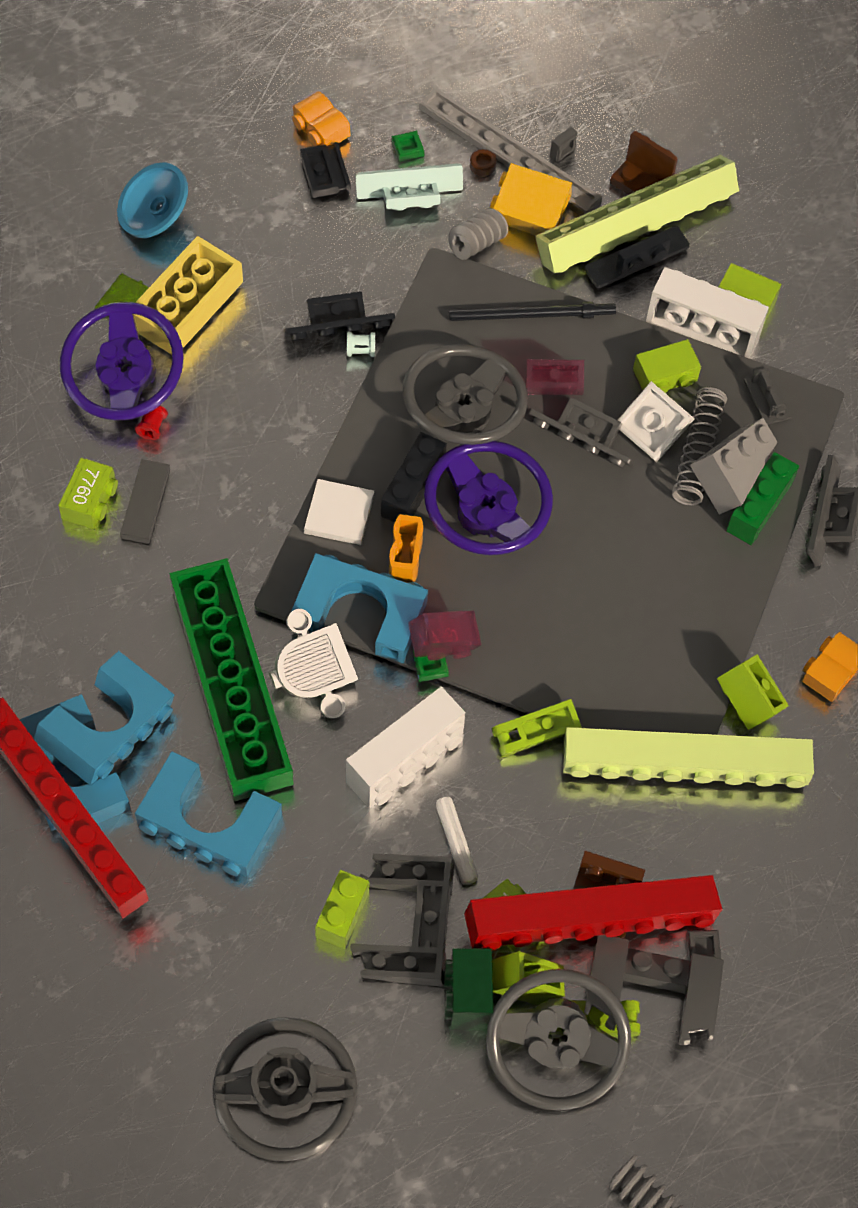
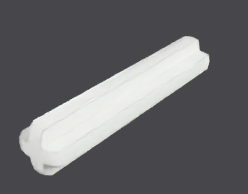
M449 796L440 798L436 801V808L461 883L463 885L472 884L477 881L478 875L453 800Z

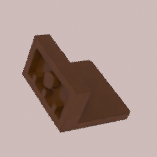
M633 131L630 135L626 160L611 176L610 184L627 195L675 175L678 157L670 150L653 142L649 137Z
M584 851L573 889L639 883L643 881L645 869ZM626 932L623 933V934L620 935V936H617V937H618V938H624L625 935H626Z

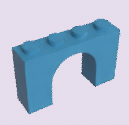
M315 553L291 612L296 609L306 610L312 618L311 627L308 629L309 633L322 629L330 608L339 598L353 593L372 596L382 604L386 612V617L376 639L375 655L404 664L427 605L428 590L415 582L406 583L395 579L387 573L378 574L367 570L362 565H350L339 561V559L332 555L323 556Z
M120 651L115 653L99 668L94 685L123 708L128 718V723L125 726L109 732L96 731L83 725L58 705L38 723L34 740L90 786L99 777L101 779L106 778L112 771L114 763L119 758L121 760L126 759L132 752L134 744L138 740L144 741L154 729L153 726L158 721L163 723L173 711L171 704L175 695Z
M82 694L20 719L34 738L38 723L59 705L83 725L96 730L94 720ZM39 745L48 759L51 760L53 755ZM117 772L108 775L104 779L96 780L91 786L86 784L79 787H70L97 824L131 810L128 797ZM45 815V818H46V820H47V823H48V825H49L50 830H51V831L56 830V828L54 827V825L51 823V821H50V820L48 819V817Z
M171 751L135 812L139 829L148 835L155 836L158 834L166 838L167 843L177 849L185 847L193 851L198 859L206 863L213 861L222 865L221 868L232 876L240 874L247 878L282 817V804L253 791L240 816L229 828L215 833L198 831L184 820L182 811L186 800L201 776L199 764Z

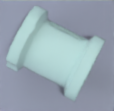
M347 332V357H351L352 354H369L370 357H375V332H371L370 335H355L352 332Z

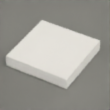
M651 381L619 417L618 421L623 423L620 431L658 462L694 421V418Z
M318 479L305 523L304 534L361 545L374 498V490Z

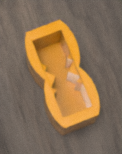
M320 91L315 92L293 106V123L297 129H303L308 134V138L313 146L324 144L332 146L335 142L340 143L350 137V123Z
M400 514L394 524L393 545L389 554V574L395 579L406 583L415 582L418 576L419 554L422 549L423 521L421 517Z
M838 632L834 638L828 636L819 648V651L822 653L817 659L812 656L802 670L806 673L802 682L830 702L836 699L858 671V644L841 632Z

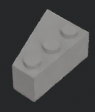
M764 418L741 427L690 464L719 515L743 504L777 444V440Z

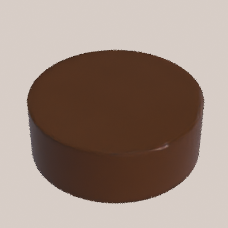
M485 149L475 151L470 157L471 171L478 176L491 175L496 169V156L491 151Z

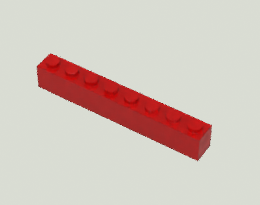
M1 697V755L121 918H125L149 901L146 889L5 699Z
M713 875L473 899L470 900L464 915L472 949L495 950L505 945L525 947L533 942L545 941L546 944H555L563 939L570 938L583 941L597 935L617 937L625 932L634 931L637 934H646L654 929L666 928L667 931H675L689 925L703 928L712 925L723 909Z

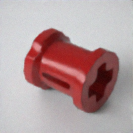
M160 405L153 411L143 415L141 422L135 427L136 433L144 439H159V429L162 421L167 418L168 411Z

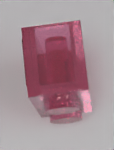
M527 359V393L532 395H583L584 360Z
M474 611L423 613L408 622L415 657L428 656V660H438L446 657V655H453L454 659H460L470 656L472 650L481 646Z

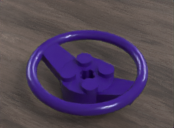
M117 302L101 306L81 318L66 337L60 355V374L63 385L68 395L80 408L96 417L107 420H129L143 416L159 407L171 395L180 379L184 358L181 339L172 323L163 314L149 306L134 302ZM133 314L141 315L155 322L166 334L172 350V365L167 380L153 397L139 405L138 401L142 391L148 387L150 382L153 383L156 367L150 352L139 339ZM109 316L108 342L100 346V353L96 361V371L102 384L109 391L111 408L99 406L87 399L76 386L71 371V359L77 341L92 324ZM124 365H131V367H127V371L122 372L121 368Z
M492 441L477 445L461 444L456 446L435 463L425 484L424 498L426 510L435 528L449 542L472 553L500 555L520 550L541 534L552 512V488L543 468L528 453L504 442ZM476 452L504 454L522 463L532 473L540 488L541 507L538 517L531 527L516 513L518 500L511 486L502 479H499L494 473L483 475L468 454ZM445 469L459 496L458 519L463 528L473 535H476V533L490 535V537H497L504 542H477L460 535L446 523L436 502L437 484Z

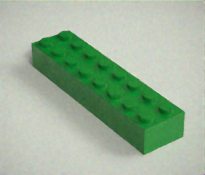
M225 558L169 573L172 592L234 801L251 797L253 791L263 794L294 785L291 763L228 559Z

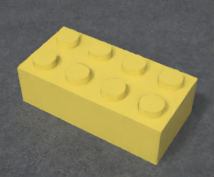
M197 236L135 303L144 304L163 314L175 327L184 348L243 283L242 263ZM133 314L138 334L172 355L171 345L164 331L152 320Z

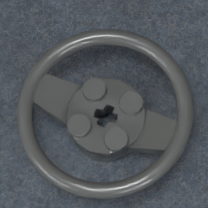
M447 345L428 351L410 366L403 381L405 406L411 417L419 425V428L429 432L433 438L438 437L457 444H484L508 435L522 421L528 405L527 388L517 369L499 354L473 345ZM450 356H470L485 360L471 376L461 373L456 375L454 379L443 383L437 390L434 408L426 414L421 411L414 396V385L417 376L427 365L438 359ZM507 375L516 391L517 400L514 412L506 422L497 428L480 432L489 422L493 397Z
M550 969L521 979L502 995L495 1005L488 1022L486 1047L495 1075L511 1094L521 1101L541 1109L570 1110L596 1101L616 1084L629 1059L631 1029L621 1002L603 983L578 971ZM556 982L575 984L590 990L607 1005L617 1026L618 1039L588 1023L580 1007L566 998L552 997L548 1001L539 1004L536 1008L534 1006L532 1009L509 1008L522 994L537 986ZM557 1027L562 1028L564 1034L562 1037L553 1038L552 1034H549L550 1032H556ZM499 1038L527 1046L529 1055L536 1059L537 1062L549 1068H573L582 1060L610 1067V1069L598 1083L579 1094L566 1097L541 1095L522 1086L510 1074L501 1056Z
M293 1017L268 1019L241 1032L222 1054L213 1079V1103L223 1129L242 1149L267 1160H299L325 1149L338 1138L347 1126L353 1114L357 1098L355 1068L342 1043L320 1025ZM282 1030L298 1031L315 1037L330 1049L341 1070L313 1064L298 1049L279 1047L269 1050L254 1066L228 1074L234 1059L248 1043L264 1034ZM287 1076L288 1081L293 1082V1084L288 1086V1089H281L280 1086L275 1085V1082H280V1077ZM343 1100L337 1117L323 1134L306 1144L289 1148L267 1146L250 1138L238 1127L227 1105L258 1104L262 1113L276 1118L287 1119L307 1112L312 1102Z

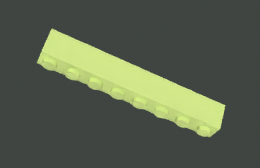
M718 155L536 235L542 265L553 273L564 272L574 264L589 261L592 259V256L601 252L611 251L617 245L626 241H634L646 232L659 230L662 225L671 221L681 220L691 212L704 210L707 205L716 201L728 199L730 195L739 192L735 162L722 155Z
M567 727L564 736L563 773L580 778L589 775H602L606 779L629 776L641 781L649 780L650 778H663L668 782L690 779L703 784L712 781H725L729 785L752 782L764 787L772 786L773 784H787L791 788H800L809 785L814 775L813 739Z

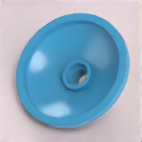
M165 162L149 165L136 173L127 183L119 198L117 216L121 227L130 235L138 238L152 237L168 229L178 219L186 204L188 182L184 173L175 165Z

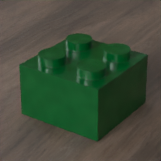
M453 948L451 959L445 960L444 988H450V991H446L444 1019L451 1020V1030H487L490 1016L493 1013L492 949Z

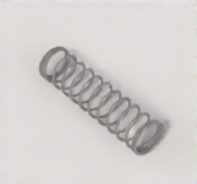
M704 387L697 391L692 417L698 422L694 424L692 422L688 427L687 432L689 435L685 438L684 454L680 458L679 473L675 478L677 483L674 484L672 490L673 498L685 505H697L703 500L702 492L705 491L703 487L702 490H698L693 486L681 485L680 483L692 482L702 486L699 481L691 480L685 477L683 473H694L685 464L693 463L696 460L690 458L687 454L699 453L704 455L707 453L695 450L690 444L699 443L714 448L712 445L717 443L714 435L719 433L717 426L722 422L719 416L724 414L721 407L725 406L727 401L726 394L717 388ZM702 392H713V393H717V394H719V395H716V394H703V395L700 396L699 394H701ZM715 396L723 400V402L711 403L703 400L701 397ZM705 405L711 408H719L721 413L718 415L707 413L699 407ZM698 409L701 413L695 414V410ZM707 415L716 417L719 422L717 424L703 422L696 416ZM704 424L713 426L717 431L715 433L702 432L694 426ZM693 427L697 432L690 433V430ZM703 434L714 438V442L698 441L692 435ZM691 437L694 441L688 443V438ZM688 446L692 451L686 452V447ZM684 456H686L689 459V461L683 462ZM684 466L688 470L681 472V467ZM681 475L686 480L679 481L678 478ZM686 490L696 493L700 499L694 501L683 498L677 491Z

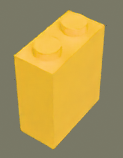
M511 163L508 172L503 171L499 181L501 190L498 196H493L490 208L496 209L504 216L508 227L538 235L561 224L572 195V182Z

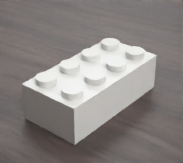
M664 267L652 292L646 322L750 359L760 338L769 307L756 300L739 296L730 290L713 286L704 280L687 276L678 270Z
M441 686L346 759L347 785L369 809L376 804H384L390 799L393 794L392 791L400 785L402 787L407 786L416 777L415 773L423 767L426 769L430 768L438 761L439 755L446 749L453 750L461 743L466 712Z

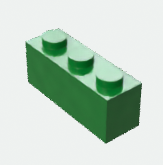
M774 452L760 472L743 504L733 512L726 532L752 546L793 484L799 465Z

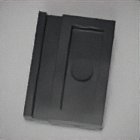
M335 142L332 146L324 144L300 149L301 160L313 198L339 193V190L344 189L351 191V183L338 142Z

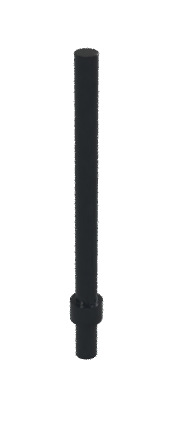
M592 301L582 302L581 305L449 310L450 321L567 316H582V319L594 318V315H616V304H594Z

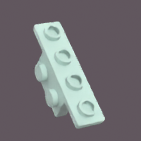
M458 163L357 172L355 174L356 196L358 199L384 197L386 208L397 211L417 206L420 208H430L433 205L440 204L439 192L463 189V167Z

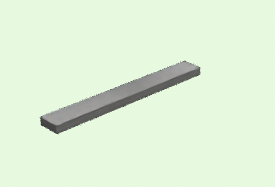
M435 87L419 103L421 111L477 148L491 151L496 156L497 161L507 168L512 163L572 182V195L567 207L581 216L593 211L602 203L603 197L438 88Z

